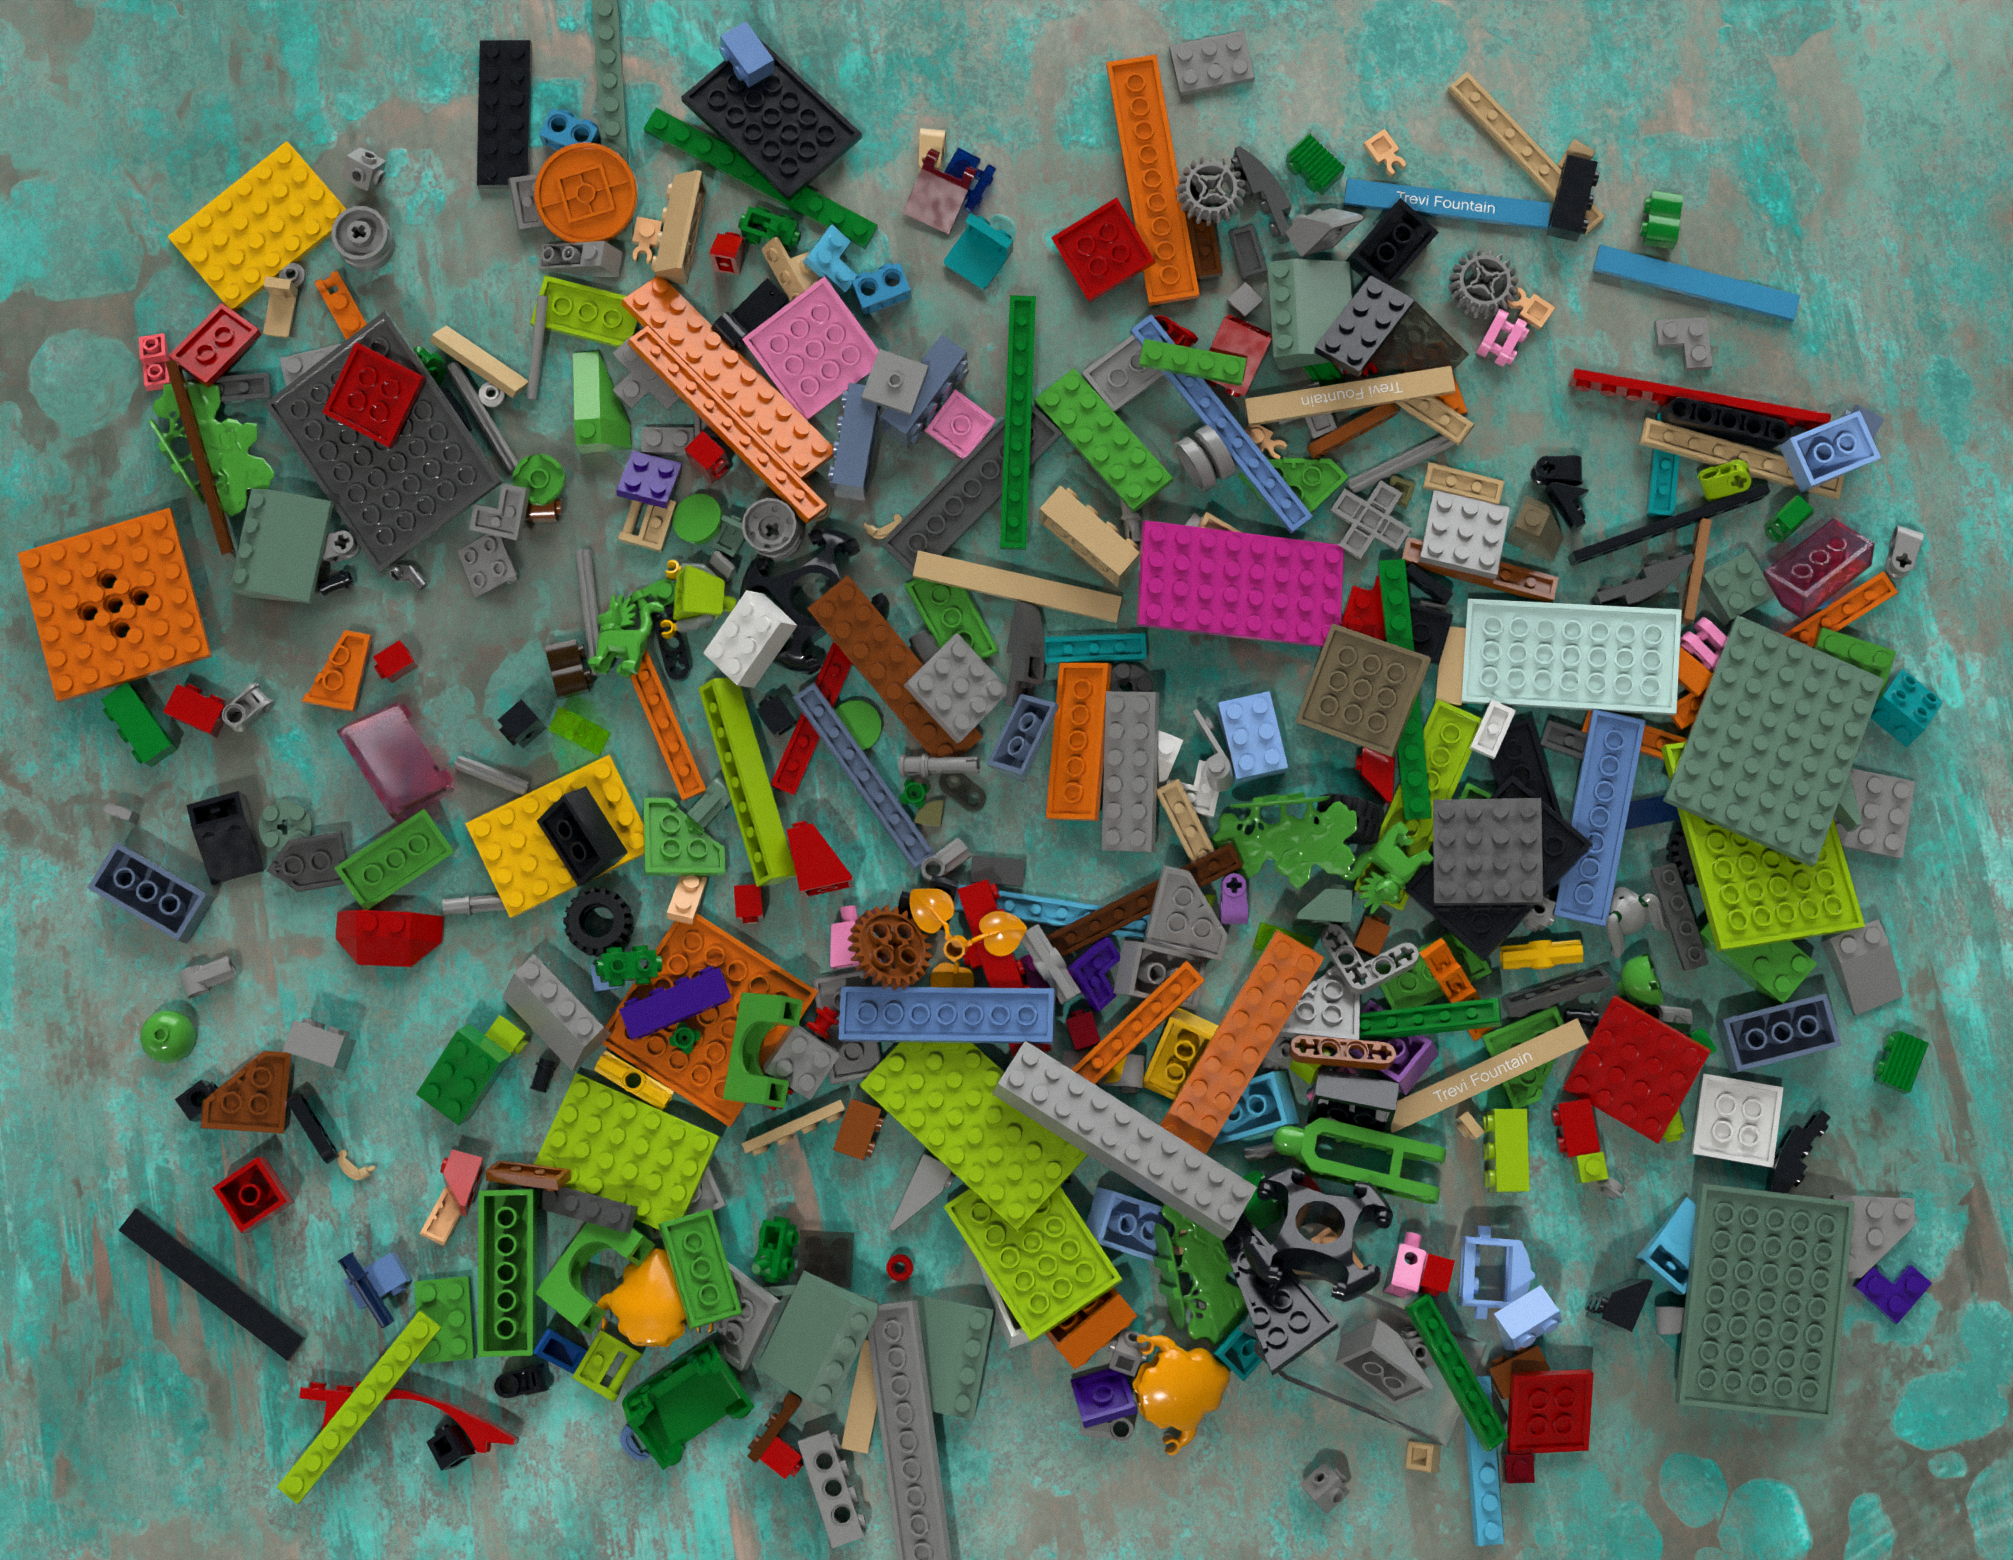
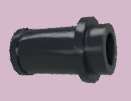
M340 570L339 574L318 581L320 592L324 597L342 589L349 590L350 586L354 585L348 570L345 572Z
M1566 1007L1564 1024L1577 1018L1580 1025L1588 1026L1589 1029H1592L1593 1026H1598L1599 1011L1591 1007L1589 1010Z
M540 1057L539 1062L535 1064L538 1066L530 1089L543 1093L547 1092L553 1070L556 1071L554 1067L556 1062Z

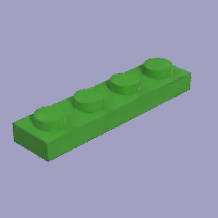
M1144 339L1139 367L1241 386L1247 358Z

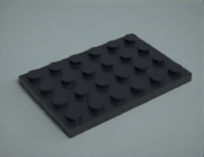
M759 38L774 59V73L748 87L744 80L740 81L736 77L731 62L724 60L682 95L681 98L682 102L789 202L860 141L862 133Z
M1511 775L1489 799L1539 797ZM1541 800L1544 899L1593 847V843ZM1434 860L1429 865H1426L1409 882L1406 889H1403L1405 894L1483 962L1537 906H1434Z

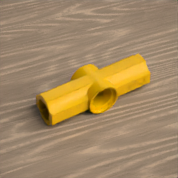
M1576 939L1558 942L1539 940L1528 942V944L1499 947V959L1502 970L1530 967L1532 970L1553 968L1555 967L1554 965L1582 963L1584 955L1581 940Z
M607 1050L601 1055L594 1068V1071L661 1111L665 1110L675 1091ZM632 1074H639L641 1077V1083L637 1088H630L628 1085V1078Z

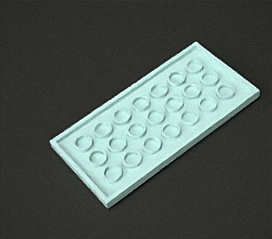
M1468 599L1461 702L1489 705L1490 701L1494 700L1505 706L1590 711L1597 709L1608 712L1676 715L1682 610Z

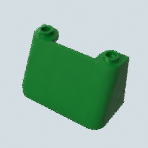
M712 1340L705 1341L632 1390L622 1401V1407L628 1424L662 1470L679 1463L683 1457V1445L727 1414L731 1419H742L755 1407L748 1393Z

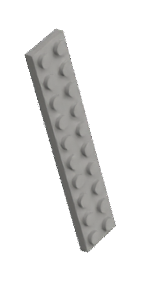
M917 1300L880 1304L877 1308V1316L868 1333L898 1560H952Z

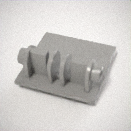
M486 534L458 550L475 598L480 597L506 581L508 584H512L518 580V572L513 567V559L509 556L510 551L506 549L503 537Z

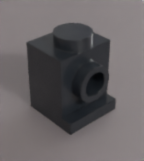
M446 1424L435 1430V1436L426 1442L441 1471L456 1468L476 1454L474 1449L469 1448L459 1426L450 1427Z

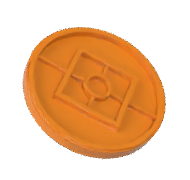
M583 142L563 147L547 159L541 167L535 182L534 199L541 220L551 233L559 239L575 244L577 242H608L620 235L631 222L637 208L638 188L633 172L618 153L600 144Z

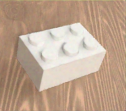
M746 590L704 651V654L737 686L754 688L798 625L764 593Z

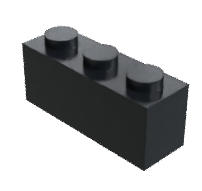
M1567 155L1562 166L1547 230L1548 236L1577 242L1581 234L1585 235L1589 219H1585L1586 211L1591 210L1594 201V195H1590L1592 186L1596 187L1600 172L1596 171L1597 161Z

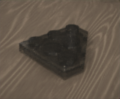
M1414 301V306L1371 362L1381 371L1397 369L1405 370V372H1415L1451 366L1453 371L1469 354Z

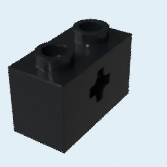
M522 699L498 719V722L502 725L499 731L513 746L518 743L522 748H525L547 728Z

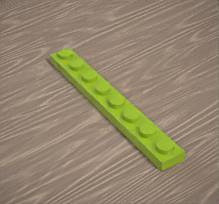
M419 1311L282 1479L277 1488L297 1505L300 1504L442 1327L423 1311Z

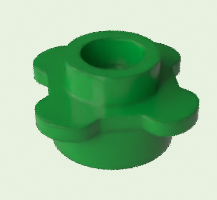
M912 779L906 780L904 783V793L900 796L901 803L904 805L909 803L915 805L917 809H921L925 805L924 799L925 795L929 793V786L925 783L914 782ZM917 792V796H913L912 793Z
M681 1022L677 1025L674 1035L670 1036L669 1044L673 1047L681 1048L684 1054H690L693 1051L695 1042L700 1040L701 1034L698 1030H692L688 1028L686 1023ZM683 1036H687L686 1041H683Z

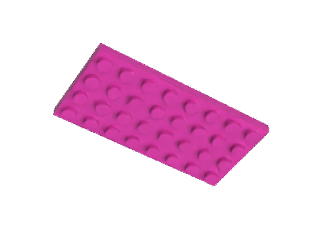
M1145 520L1142 522L1136 626L1323 648L1332 623L1341 625L1344 549L1337 544Z

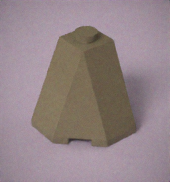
M1525 494L1505 542L1553 562L1563 540L1559 526L1549 504Z

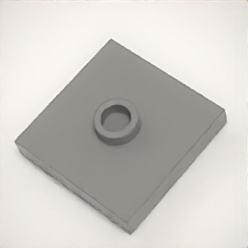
M879 349L862 394V400L912 416L929 366Z

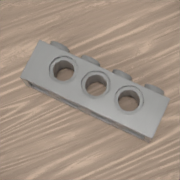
M829 1429L797 1441L832 1549L863 1538L865 1536L864 1530L868 1529L864 1514H858L855 1505L859 1502L858 1495L854 1486L849 1487L846 1477L850 1476V1471L846 1460H840L838 1450L842 1448L837 1433L832 1435ZM827 1453L832 1457L833 1463L830 1468L820 1467L818 1464V1456L820 1454ZM837 1480L841 1484V1492L837 1495L830 1494L826 1488L828 1481ZM841 1506L848 1508L850 1511V1519L844 1522L839 1521L835 1516L836 1509Z

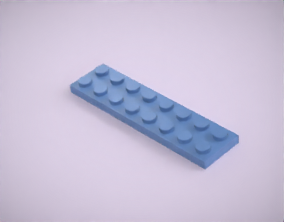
M1597 709L1591 711L1570 825L1592 842L1593 847L1558 883L1555 898L1556 905L1553 910V915L1556 917L1606 927V919L1609 916L1646 720Z
M841 987L838 1039L841 1042L1023 1044L1024 1041H1027L1030 1044H1054L1055 989L907 987L903 989L898 987L896 990H893L892 987L885 989L882 987Z

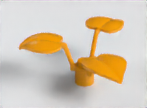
M936 888L913 889L910 893V909L915 923L920 929L931 934L936 933L943 925L945 939L947 940L943 949L944 954L955 963L953 965L950 962H943L937 965L930 975L931 987L974 988L975 978L971 969L959 967L960 962L958 959L968 951V947L984 939V946L988 952L996 956H1005L1012 953L1019 946L1027 932L1026 925L1018 917L1007 912L995 911L988 913L980 920L979 928L983 934L971 940H966L961 935L951 936L949 925L946 922L952 918L955 911L951 896L945 891Z

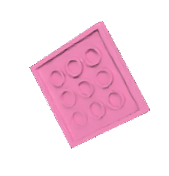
M825 276L742 338L785 399L807 421L843 395L844 390L848 391L849 383L857 384L871 373L879 351Z

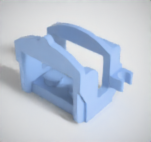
M1478 1226L1477 1237H1460L1461 1253L1457 1305L1474 1306V1319L1487 1320L1488 1308L1503 1309L1527 1294L1530 1281L1535 1278V1274L1531 1271L1529 1257L1521 1240L1491 1238L1490 1226ZM1476 1245L1504 1247L1502 1301L1473 1299L1474 1294H1478L1479 1279L1475 1277V1266H1479L1480 1250H1476Z

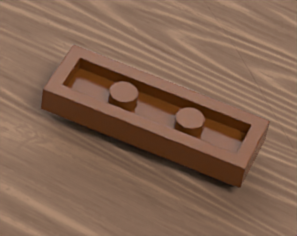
M498 1160L485 1170L486 1181L497 1182L499 1185H521L522 1188H545L546 1191L551 1192L560 1190L562 1186L571 1180L570 1169Z

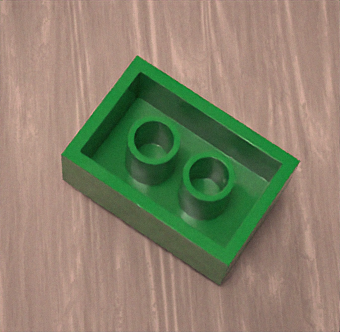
M468 1024L456 1031L416 1095L459 1126L471 1119L512 1055L471 1024Z

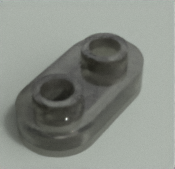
M963 773L941 774L939 787L951 800L971 813L978 812L984 808L986 794L980 786ZM951 779L957 781V786L954 788H950L947 785ZM972 795L978 798V802L975 804L968 802V798Z

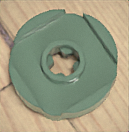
M279 801L264 808L258 824V832L263 844L277 853L281 851L288 840L312 836L314 829L310 814L305 808L292 801ZM284 821H287L293 827L284 835L283 831L279 830V827L283 825Z

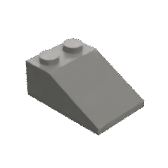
M1879 919L1865 924L1864 928L1847 931L1821 942L1853 1016L1904 996L1890 943Z
M1123 941L1113 993L1145 1000L1186 961L1204 978L1207 958L1139 941ZM1202 985L1179 1007L1197 1010Z
M1376 1319L1342 1335L1335 1363L1396 1406L1432 1390V1383L1400 1335L1386 1323Z

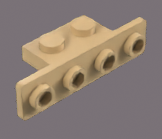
M778 237L772 238L762 247V253L790 302L821 279L802 262L808 255V252L790 258Z

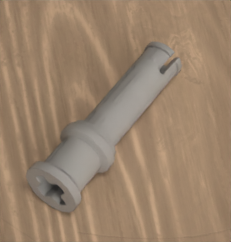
M901 754L899 758V773L901 777H907L908 775L928 777L931 774L937 773L979 774V769L981 768L979 757L936 758L928 754H922V756Z

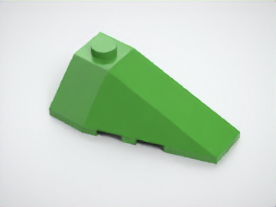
M599 351L573 353L575 441L580 454L632 449L630 423L619 398L612 392L614 386Z

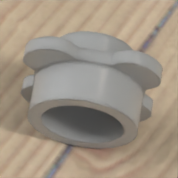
M1608 1177L1609 1179L1597 1183L1602 1188L1600 1192L1614 1201L1615 1198H1624L1622 1193L1625 1187L1616 1180Z

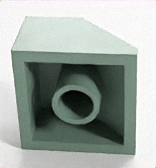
M1330 885V888L1324 889L1292 919V925L1326 927L1327 925L1335 924L1341 928H1346L1351 923L1353 890H1346L1345 885Z

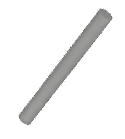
M538 295L527 391V399L537 400L548 304V297Z

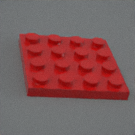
M1615 995L1563 1089L1582 1100L1590 1098L1592 1106L1659 1144L1712 1050Z

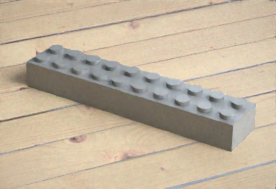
M1024 1041L992 1093L1221 1240H1224L1232 1232L1257 1188L1027 1041Z

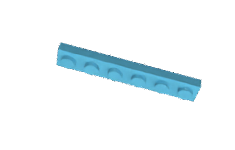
M1475 1376L1493 1407L1491 1376ZM1464 1416L1474 1545L1504 1544L1497 1450L1495 1447L1491 1451L1484 1452Z

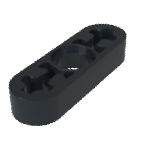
M664 607L665 611L663 613L655 612L653 614V624L668 677L674 682H683L690 675L689 661L682 635L678 631L672 637L679 641L678 648L675 651H667L664 648V643L667 639L663 638L661 633L666 632L665 627L662 628L658 621L662 619L663 614H666L669 618L672 617L670 620L672 623L677 621L673 619V610ZM667 657L678 658L680 666L685 667V669L681 670V675L677 676L675 672H671V670L675 669L674 661L672 658L667 661Z
M298 1091L287 1098L288 1105L323 1161L329 1164L340 1157L338 1150L305 1097Z

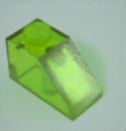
M560 706L548 728L552 736L599 757L611 734L586 718Z

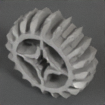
M1214 156L1211 157L1210 162H1206V159L1202 157L1200 165L1193 160L1190 165L1191 169L1185 167L1183 169L1184 175H1180L1178 178L1180 185L1176 186V193L1179 194L1177 202L1183 203L1180 208L1182 212L1189 210L1188 219L1194 216L1197 217V224H1200L1202 219L1206 220L1207 226H1210L1212 220L1217 225H1220L1222 218L1228 222L1231 219L1230 214L1237 215L1239 211L1237 207H1242L1244 201L1241 198L1245 197L1246 191L1241 188L1244 187L1245 182L1244 180H1238L1241 175L1240 171L1232 172L1234 168L1233 163L1227 167L1224 166V158L1220 160V163H1215ZM1206 175H1212V176H1215V177H1213V178H1207V177H1205V176H1206ZM1224 182H1226L1231 191L1230 199L1225 196L1226 193L1221 189ZM1191 184L1196 186V190L1200 193L1197 201L1191 194ZM1216 187L1214 194L1213 192L1212 194L1207 193V195L1205 196L1207 189L1209 191L1210 189H1214ZM1211 204V205H1215V206H1217V207H1206V206Z
M1482 249L1478 251L1477 256L1471 251L1468 253L1467 258L1461 257L1459 264L1453 266L1452 270L1454 273H1451L1449 276V280L1452 283L1449 284L1448 289L1454 291L1451 295V300L1459 299L1456 307H1466L1464 310L1465 315L1471 310L1474 312V318H1478L1479 314L1482 313L1484 319H1488L1490 312L1496 317L1500 308L1504 311L1508 309L1507 300L1510 302L1515 300L1513 295H1516L1518 292V288L1515 286L1519 282L1518 278L1513 277L1516 269H1508L1511 262L1508 260L1503 263L1501 261L1502 254L1495 258L1493 257L1492 250L1488 252L1487 256L1484 255ZM1485 268L1492 270L1493 273L1486 271ZM1472 270L1473 281L1465 287L1464 275ZM1502 282L1503 294L1495 299L1494 287ZM1472 296H1478V297H1480L1483 301L1478 300V299H1475V298L1472 297Z

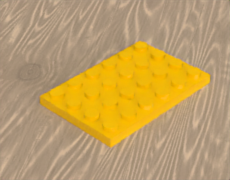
M286 141L167 237L224 304L234 312H237L265 289V276L279 278V272L290 263H298L332 235V226L336 218L346 208L289 142Z
M610 754L465 823L511 919L578 887L537 822L566 793L586 786L628 851L614 866L595 878L644 855L643 822Z

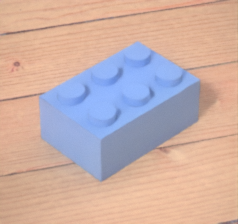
M1270 691L1218 702L1216 711L1227 757L1234 775V784L1285 773L1288 765Z

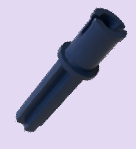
M351 1252L337 1261L350 1279L349 1285L353 1284L379 1326L385 1328L393 1323L394 1318L366 1276L369 1272L365 1273L354 1253Z

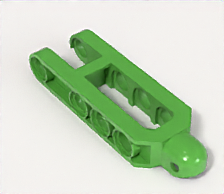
M1322 1117L1303 1129L1293 1126H1282L1273 1134L1272 1143L1276 1151L1282 1155L1294 1157L1298 1166L1306 1170V1175L1354 1187L1356 1182H1370L1382 1194L1424 1204H1438L1440 1195L1438 1187L1400 1178L1403 1158L1413 1161L1424 1160L1444 1165L1447 1151L1445 1148ZM1317 1135L1335 1138L1336 1142L1343 1140L1361 1145L1360 1148L1364 1149L1371 1147L1386 1151V1154L1392 1155L1389 1175L1319 1158L1315 1153Z

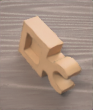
M1385 129L1364 142L1363 147L1377 166L1383 162L1385 163L1386 173L1391 178L1395 175L1392 165L1396 164L1401 170L1405 169V160L1395 155L1399 152V147Z
M637 217L632 243L639 246L634 249L632 254L634 262H637L640 254H646L647 264L650 265L652 263L653 256L650 248L658 249L656 241L658 232L662 231V221Z
M1516 287L1518 288L1516 295L1520 300L1513 302L1507 300L1508 307L1522 310L1518 317L1540 331L1555 307L1536 294H1533L1530 299L1527 298L1525 291Z
M1248 424L1245 432L1262 453L1263 451L1267 452L1270 459H1280L1281 456L1274 452V448L1279 447L1285 450L1287 444L1282 440H1271L1274 432L1261 425L1249 426Z

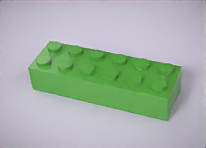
M538 1190L479 1191L478 1357L534 1356L533 1351L538 1345V1295L535 1294L538 1290Z

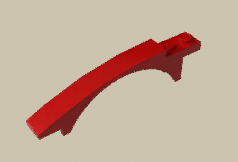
M362 1381L356 1382V1388L360 1385ZM310 1382L309 1386L300 1388L299 1398L326 1401L323 1430L354 1391L353 1386L337 1385L336 1389L326 1388V1383ZM394 1387L384 1399V1401L391 1399L416 1400L441 1409L459 1423L471 1439L476 1452L479 1453L489 1452L491 1442L515 1445L519 1441L517 1436L458 1405L422 1393Z

